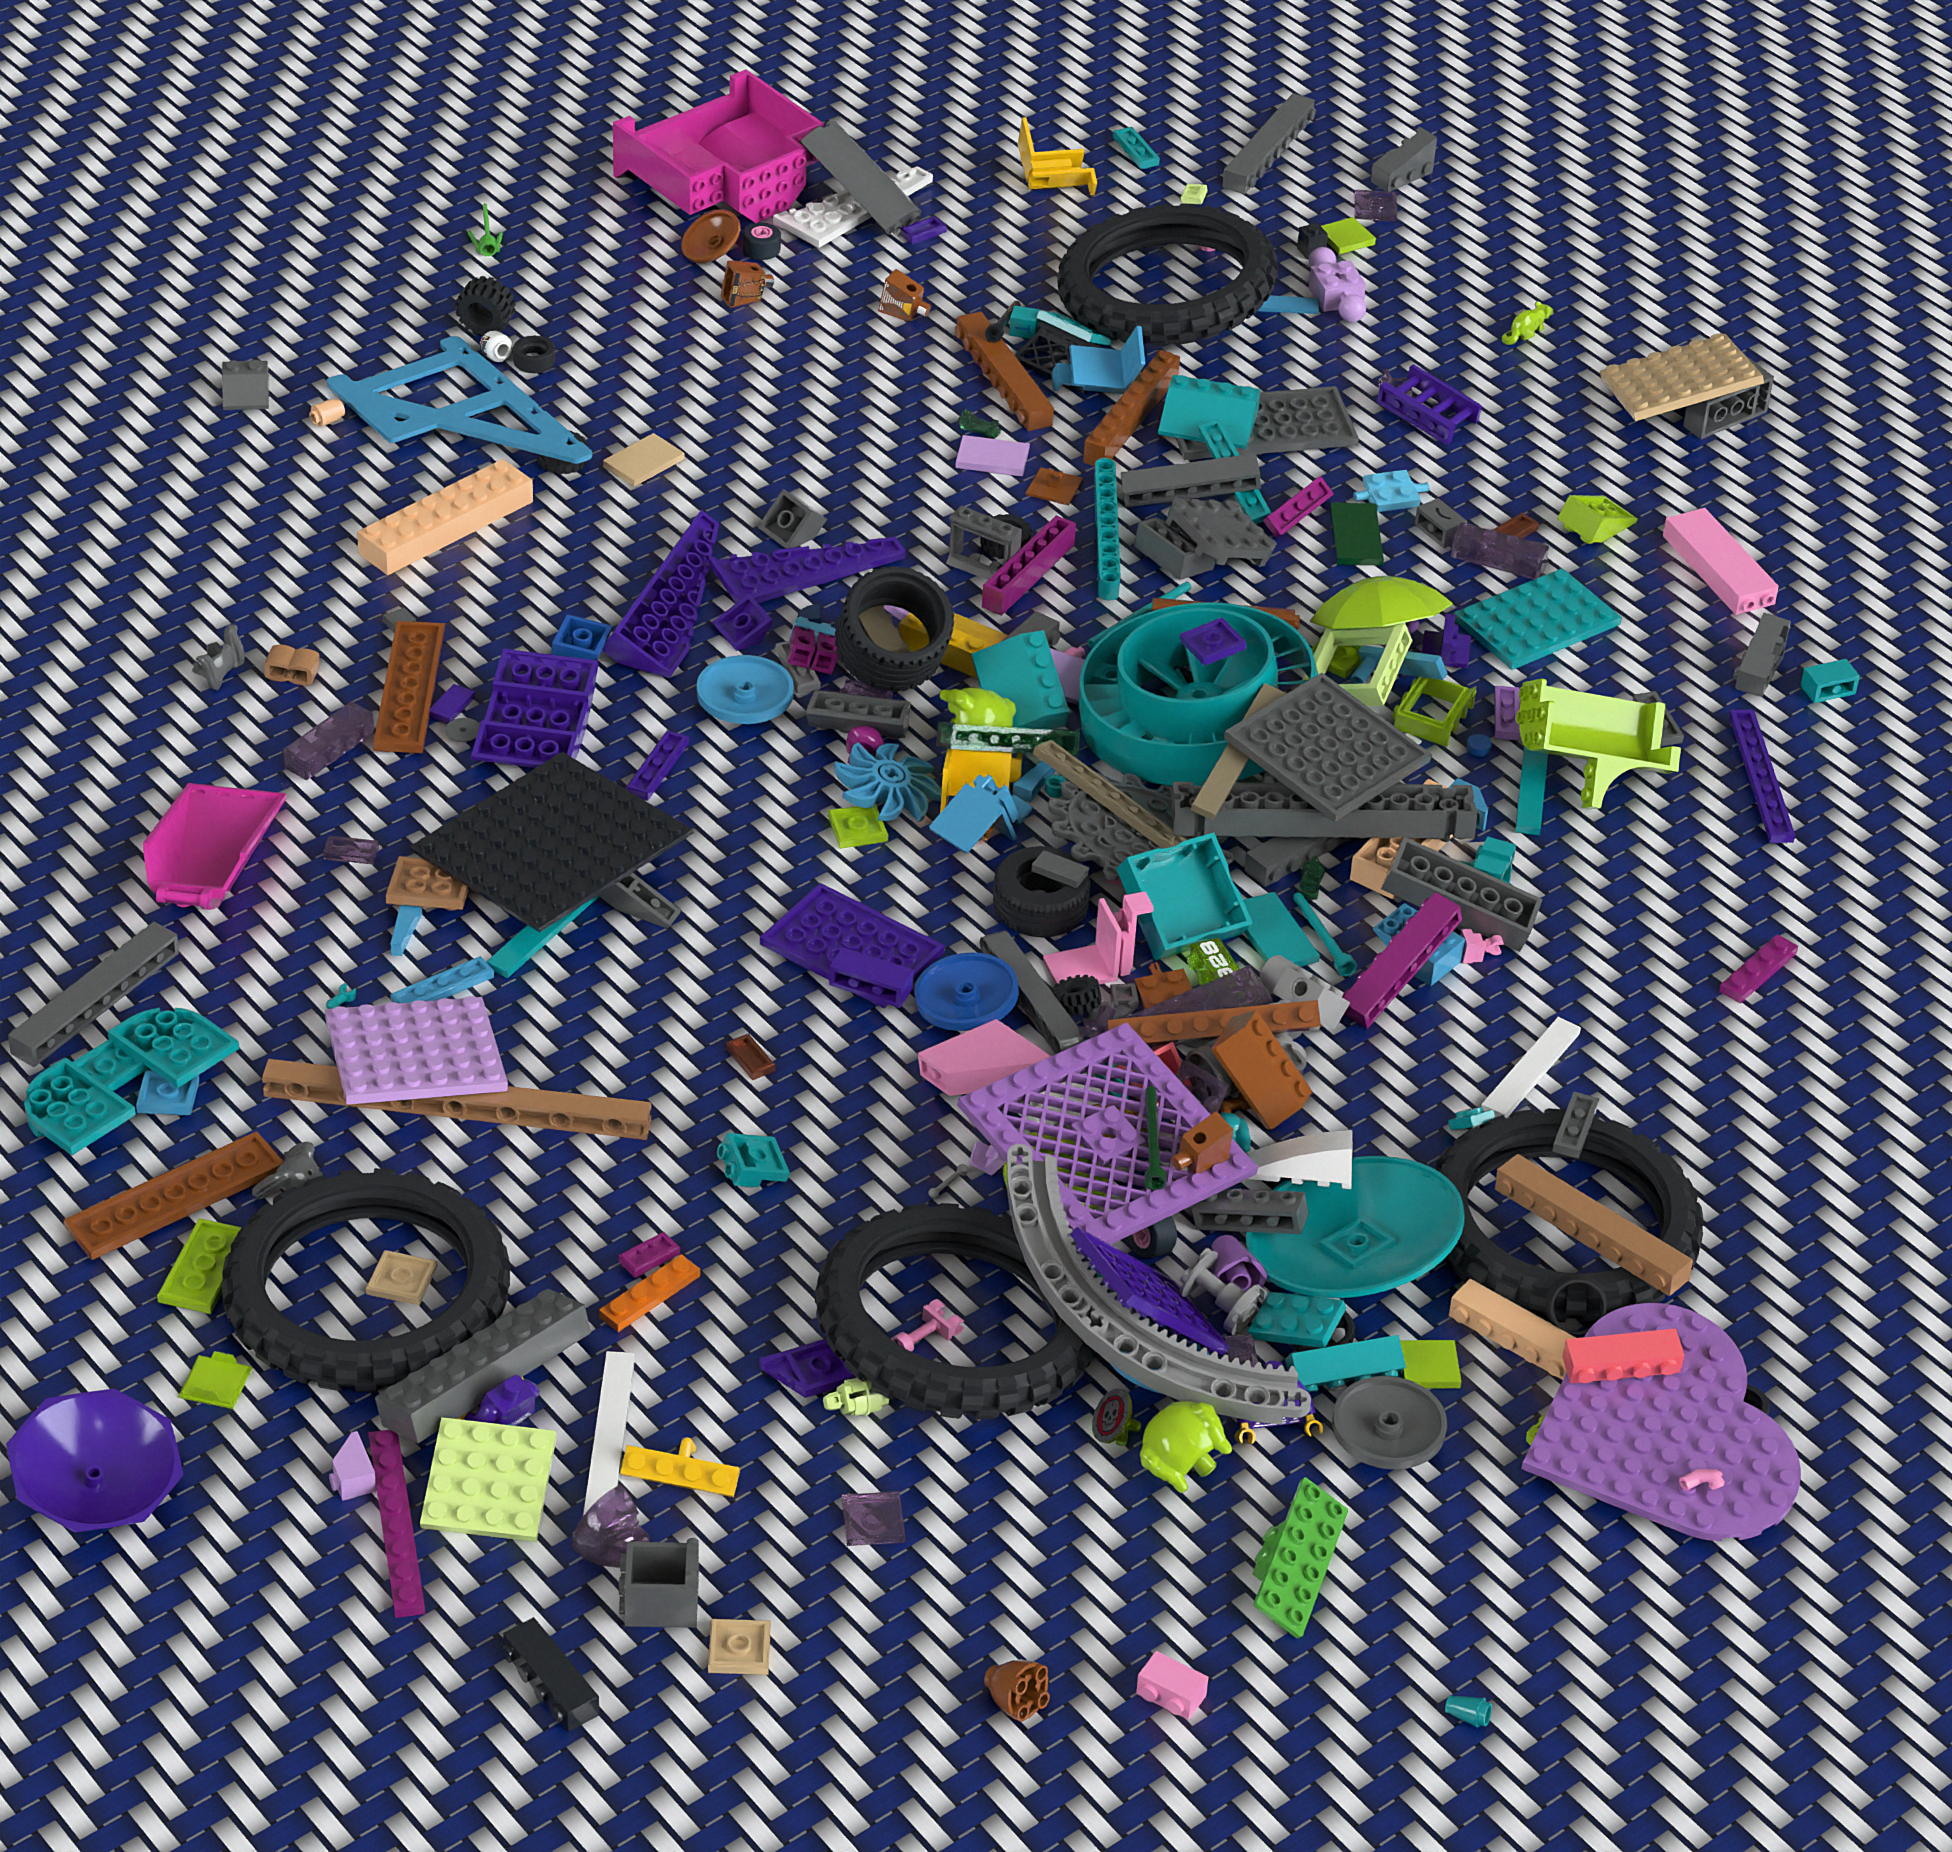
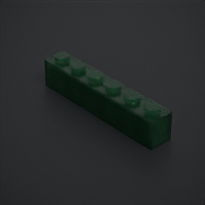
M938 722L936 746L959 750L1033 754L1035 746L1052 740L1071 755L1078 756L1080 732L1055 728Z

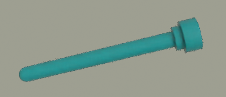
M1301 893L1294 894L1293 899L1335 958L1334 967L1339 975L1345 977L1354 973L1357 963L1353 957L1341 951Z

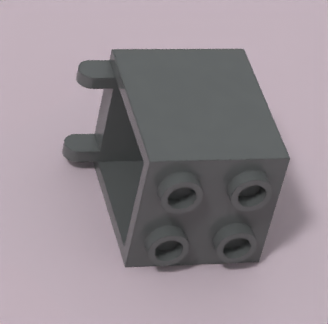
M689 1538L687 1543L627 1542V1554H621L620 1572L625 1573H621V1577H619V1595H625L620 1596L619 1614H625V1627L697 1628L699 1588L698 1539Z

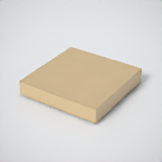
M384 1250L366 1287V1294L420 1306L437 1269V1261Z
M711 1619L708 1673L768 1675L771 1621Z

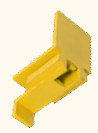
M1022 117L1018 148L1029 190L1088 185L1090 195H1095L1097 179L1094 168L1081 169L1084 149L1034 152L1027 117Z
M948 747L943 768L940 813L947 806L949 795L955 796L966 783L974 788L973 781L979 774L983 777L989 774L998 788L1001 789L1003 785H1006L1009 790V782H1017L1021 778L1023 753L1018 752L1017 758L1011 757L1012 753Z

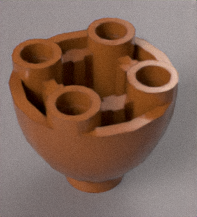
M1022 1659L1012 1660L1000 1666L992 1665L985 1674L984 1683L986 1687L990 1688L993 1700L1004 1713L1020 1722L1033 1716L1039 1708H1045L1050 1699V1695L1047 1692L1048 1668L1040 1663Z

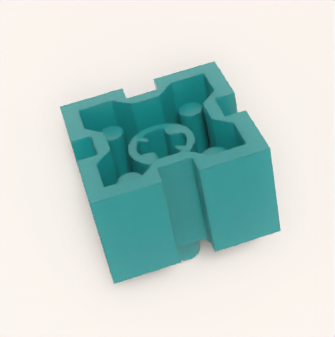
M1487 837L1484 845H1479L1477 849L1476 861L1472 860L1471 863L1459 862L1510 884L1516 844Z

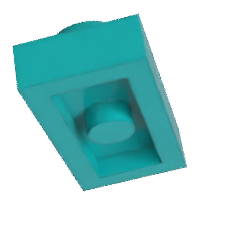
M1483 1107L1469 1108L1456 1112L1457 1117L1449 1119L1448 1123L1450 1130L1475 1127L1487 1123L1488 1120L1496 1117L1494 1110L1483 1111Z

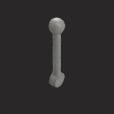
M964 1164L958 1165L957 1171L936 1188L929 1190V1196L937 1198L939 1192L958 1176L966 1175L968 1167Z

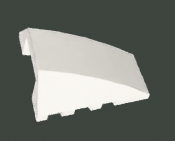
M1352 1130L1324 1132L1297 1137L1249 1152L1247 1155L1259 1168L1256 1175L1248 1179L1278 1182L1281 1180V1177L1292 1178V1183L1303 1184V1181H1318V1186L1329 1187L1330 1182L1342 1183V1188L1351 1189Z

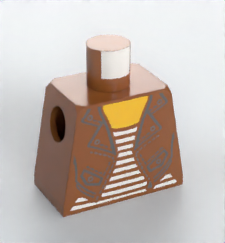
M895 269L885 279L878 311L904 321H910L917 313L926 317L930 312L931 305L922 301L923 286L898 269Z

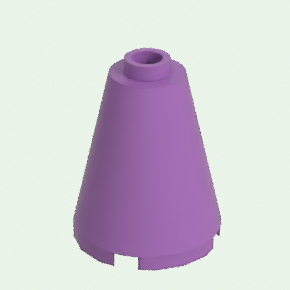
M1230 1235L1218 1237L1213 1242L1211 1251L1218 1253L1217 1260L1212 1268V1274L1226 1285L1233 1282L1244 1292L1257 1284L1265 1289L1264 1284L1267 1281V1274L1263 1265L1235 1237Z

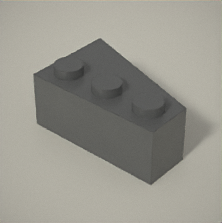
M1156 517L1139 522L1134 547L1155 561L1160 567L1170 572L1175 578L1181 580L1213 570L1215 559L1209 555H1202L1200 557L1196 554L1195 549L1198 544L1191 537L1180 533L1181 528L1169 527L1165 521Z
M1763 613L1755 634L1750 641L1748 650L1742 656L1741 666L1737 665L1733 676L1734 679H1737L1735 689L1760 697L1763 696L1783 659L1790 620Z

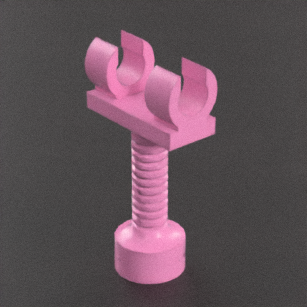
M935 1299L929 1305L923 1307L922 1320L926 1324L909 1334L901 1332L892 1337L891 1340L912 1352L914 1350V1343L935 1330L946 1340L952 1339V1336H956L963 1331L964 1327L960 1324L965 1321L958 1315H953L946 1321L942 1317L945 1312L941 1309L946 1305L940 1300Z

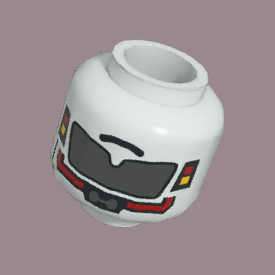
M489 331L480 341L481 353L494 362H503L512 353L513 345L511 340L501 332Z

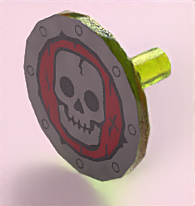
M1113 1389L1107 1392L1095 1409L1092 1419V1431L1094 1437L1101 1443L1110 1444L1116 1441V1445L1126 1446L1129 1430L1138 1432L1141 1428L1140 1421L1130 1418L1132 1400L1125 1390Z

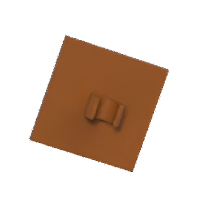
M1040 467L1026 491V495L1069 506L1083 482V478L1063 473V471H1054L1052 468L1049 470Z

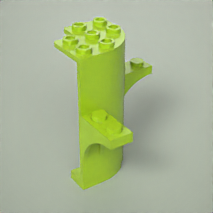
M1542 678L1523 682L1519 690L1520 710L1516 714V723L1519 724L1523 745L1531 751L1587 760V764L1584 767L1585 785L1581 792L1582 808L1590 810L1601 808L1603 797L1609 785L1615 778L1629 769L1635 768L1664 774L1678 772L1681 748L1674 746L1660 748L1665 711L1664 703L1646 704L1546 686L1547 680Z

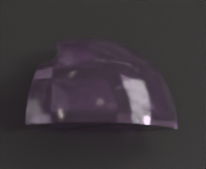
M622 1484L608 1491L589 1508L580 1520L572 1539V1548L580 1556L595 1564L606 1567L620 1568L621 1554H627V1542H650L648 1533L641 1528L640 1522L637 1519L639 1511Z

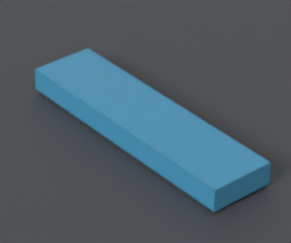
M479 956L390 994L391 1002L411 1003L417 1000L436 1001L447 998L494 978V970Z

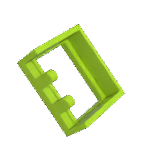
M1420 676L1418 679L1414 678L1410 691L1404 693L1400 706L1396 705L1392 714V718L1395 719L1394 726L1401 732L1448 747L1451 731L1457 732L1460 718L1465 719L1468 708L1473 709L1477 686L1468 689L1446 680ZM1422 693L1454 703L1442 722L1410 711Z

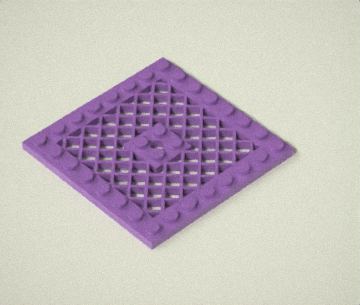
M1127 1022L964 1095L958 1099L957 1106L1006 1162L1008 1149L1015 1144H1025L1032 1150V1161H1045V1155H1050L1039 1152L1040 1148L1054 1151V1155L1050 1156L1057 1158V1167L1070 1170V1174L1057 1171L1059 1193L1061 1194V1202H1063V1211L1066 1213V1220L1069 1221V1228H1072L1073 1231L1078 1226L1110 1245L1256 1175L1259 1168L1232 1139L1228 1160L1217 1163L1202 1173L1193 1174L1189 1168L1187 1171L1174 1169L1171 1157L1176 1154V1150H1180L1181 1141L1178 1140V1136L1182 1137L1183 1134L1210 1116V1113ZM1112 1063L1126 1066V1070L1114 1068ZM1095 1073L1104 1075L1105 1080L1096 1077H1091V1074ZM1110 1077L1124 1080V1083L1110 1081ZM1130 1081L1142 1084V1088L1130 1086L1128 1083ZM1072 1082L1085 1085L1084 1089H1081L1077 1087L1070 1086V1084ZM1089 1086L1103 1089V1093L1090 1091ZM1148 1086L1156 1088L1157 1102H1159L1157 1106L1158 1134L1163 1132L1173 1135V1139L1159 1136V1146L1170 1148L1171 1153L1159 1150L1160 1161L1169 1163L1168 1167L1161 1166L1166 1172V1186L1151 1193V1189L1145 1186L1144 1176L1134 1174V1170L1145 1172L1149 1167L1148 1162L1136 1160V1155L1149 1158L1148 1148L1145 1147V1144L1148 1143V1133L1140 1131L1141 1127L1147 1129V1118L1142 1116L1143 1113L1147 1114L1145 1099ZM1108 1091L1120 1093L1122 1096L1120 1098L1107 1094ZM1053 1092L1064 1095V1097L1062 1099L1049 1096V1093ZM1068 1096L1082 1099V1103L1070 1101ZM1126 1096L1140 1098V1102L1128 1100ZM1087 1100L1101 1103V1107L1088 1105ZM1028 1102L1043 1104L1042 1108L1029 1106ZM1047 1106L1060 1108L1061 1113L1047 1110ZM1124 1109L1138 1112V1116L1126 1114ZM1066 1110L1080 1113V1117L1065 1114ZM1007 1111L1022 1114L1021 1118L1009 1116ZM1026 1115L1040 1118V1123L1026 1120ZM1161 1118L1174 1120L1175 1125L1161 1122ZM1045 1120L1057 1122L1059 1126L1044 1124ZM1063 1125H1070V1130L1063 1128ZM1023 1130L1037 1132V1137L1023 1134ZM1042 1134L1054 1136L1056 1141L1042 1138ZM1102 1134H1110L1114 1138L1103 1137ZM1061 1138L1075 1141V1145L1062 1143ZM1059 1152L1073 1155L1072 1160L1058 1157ZM1017 1155V1165L1022 1164L1023 1155ZM1081 1157L1092 1161L1089 1164L1077 1161V1158ZM1115 1165L1129 1168V1173L1115 1170ZM1075 1171L1089 1174V1178L1076 1176ZM1094 1175L1108 1178V1183L1093 1180ZM1113 1180L1125 1182L1127 1187L1112 1184ZM1132 1184L1146 1187V1190L1141 1191L1132 1189L1131 1187ZM1074 1185L1087 1188V1192L1072 1190V1187ZM1092 1190L1104 1192L1106 1196L1093 1195L1091 1192ZM1111 1194L1125 1197L1124 1202L1111 1199ZM1089 1204L1104 1207L1103 1212L1089 1209Z

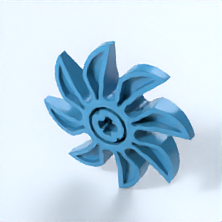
M858 742L852 747L849 756L850 765L835 762L834 772L837 778L845 786L852 789L843 792L842 797L848 802L863 808H873L876 802L883 803L884 807L878 817L880 821L897 819L900 816L902 807H904L920 822L925 818L928 810L927 799L941 802V788L932 778L925 775L933 772L934 767L930 763L912 756H904L901 762L894 761L893 757L898 750L899 744L889 743L879 746L874 758Z

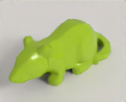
M1538 301L1535 302V309L1523 311L1515 317L1511 330L1502 336V342L1505 345H1512L1517 342L1519 337L1521 340L1534 337L1535 330H1544V320L1549 318L1553 309Z

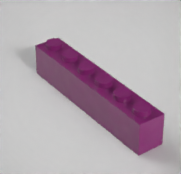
M1057 515L1049 521L983 584L982 608L1002 616L1074 546L1076 523Z
M1437 892L1424 900L1415 916H1411L1406 921L1400 933L1391 938L1386 949L1375 956L1372 965L1366 971L1360 973L1357 982L1351 989H1347L1344 992L1342 998L1350 1002L1344 1015L1368 1029L1462 921L1460 906Z

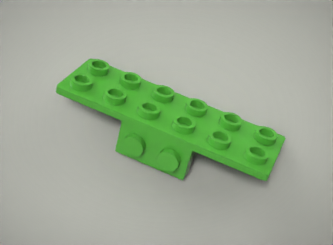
M1306 1477L1300 1480L1286 1520L1276 1527L1271 1526L1264 1534L1263 1541L1265 1542L1255 1557L1256 1566L1252 1575L1262 1581L1254 1601V1607L1297 1639L1303 1636L1348 1513V1509Z

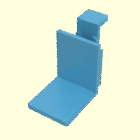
M1136 326L1121 350L1070 345L1071 364H1056L1051 372L1053 391L1058 392L1061 385L1081 386L1083 390L1123 394L1131 386L1145 365L1142 327Z
M979 774L973 781L975 787L973 788L966 783L929 826L932 832L964 853H969L991 826L1015 841L1017 836L1011 822L1020 825L1032 811V807L1016 795L1011 796L1006 785H1003L1001 789L998 788L989 774L986 777Z

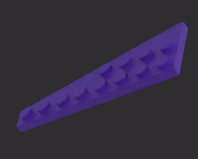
M896 537L869 539V541L863 544L853 543V541L845 542V546L831 547L830 544H823V548L810 549L809 546L778 549L772 552V554L752 552V556L737 557V554H732L730 558L718 560L714 556L709 558V566L735 603L739 602L749 593L757 603H761L906 558V550Z

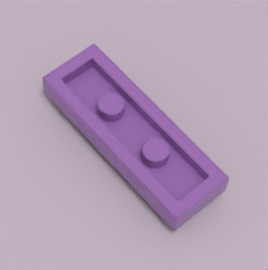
M1495 686V739L1519 740L1520 729L1519 724L1516 723V714L1520 710L1519 687Z

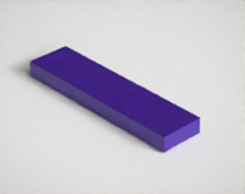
M667 730L625 789L648 801L689 744V737Z

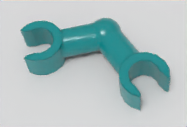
M347 983L342 984L339 987V993L327 1001L326 1008L333 1009L340 1007L343 1002L353 1001L356 998V988L351 992H347Z

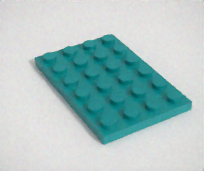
M1563 568L1454 612L1455 622L1511 670L1619 626L1622 620L1619 614Z

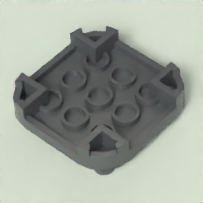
M1174 498L1168 512L1167 525L1169 527H1181L1198 544L1195 553L1200 557L1202 555L1212 556L1219 565H1225L1229 557L1251 558L1259 567L1265 566L1277 544L1264 533L1261 527L1251 521L1249 515L1238 509V504L1230 500L1222 503L1212 499L1200 501L1198 499L1183 500Z

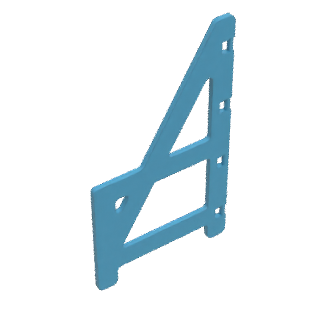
M451 336L440 341V347L445 351L443 353L360 381H352L344 374L327 379V387L389 443H395L435 428H441L575 464L592 458L591 449L578 441L569 430L548 412L543 411L534 400L477 351L475 352L471 349L469 344L459 336ZM455 366H462L490 390L439 409L378 394L384 390ZM506 405L539 434L536 435L470 418V416ZM395 417L403 418L406 420L397 421Z

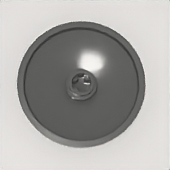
M1376 1376L1357 1381L1340 1394L1334 1406L1332 1426L1339 1444L1357 1460L1383 1469H1407L1427 1462L1438 1453L1445 1441L1447 1417L1439 1400L1423 1386L1399 1377Z

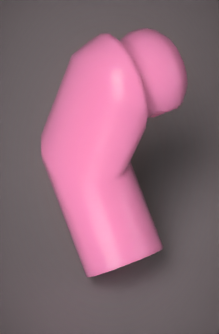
M1696 1469L1679 1478V1483L1685 1491L1704 1482H1708L1709 1487L1714 1490L1724 1486L1725 1481L1722 1478L1723 1474L1718 1469Z

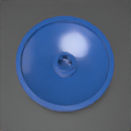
M972 952L951 955L931 964L919 976L914 994L919 1013L929 1023L947 1030L968 1031L995 1019L1001 1020L1015 1006L1019 995L1017 976L1009 964L989 954Z

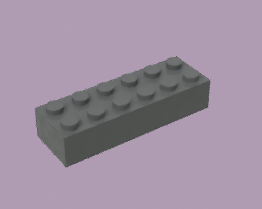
M1403 837L1381 887L1382 890L1421 907L1424 900L1437 892L1460 906L1462 921L1459 925L1472 929V931L1488 938L1500 935L1504 943L1503 945L1518 952L1521 951L1531 934L1543 900L1406 837Z

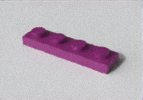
M1319 476L1263 521L1277 539L1334 493L1323 478Z
M1777 934L1721 983L1719 992L1741 1004L1797 954L1798 945Z

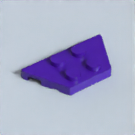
M825 1339L759 1358L761 1370L804 1398L837 1389L838 1386L844 1384L845 1380L856 1378L845 1367V1361H841L840 1358L836 1357Z

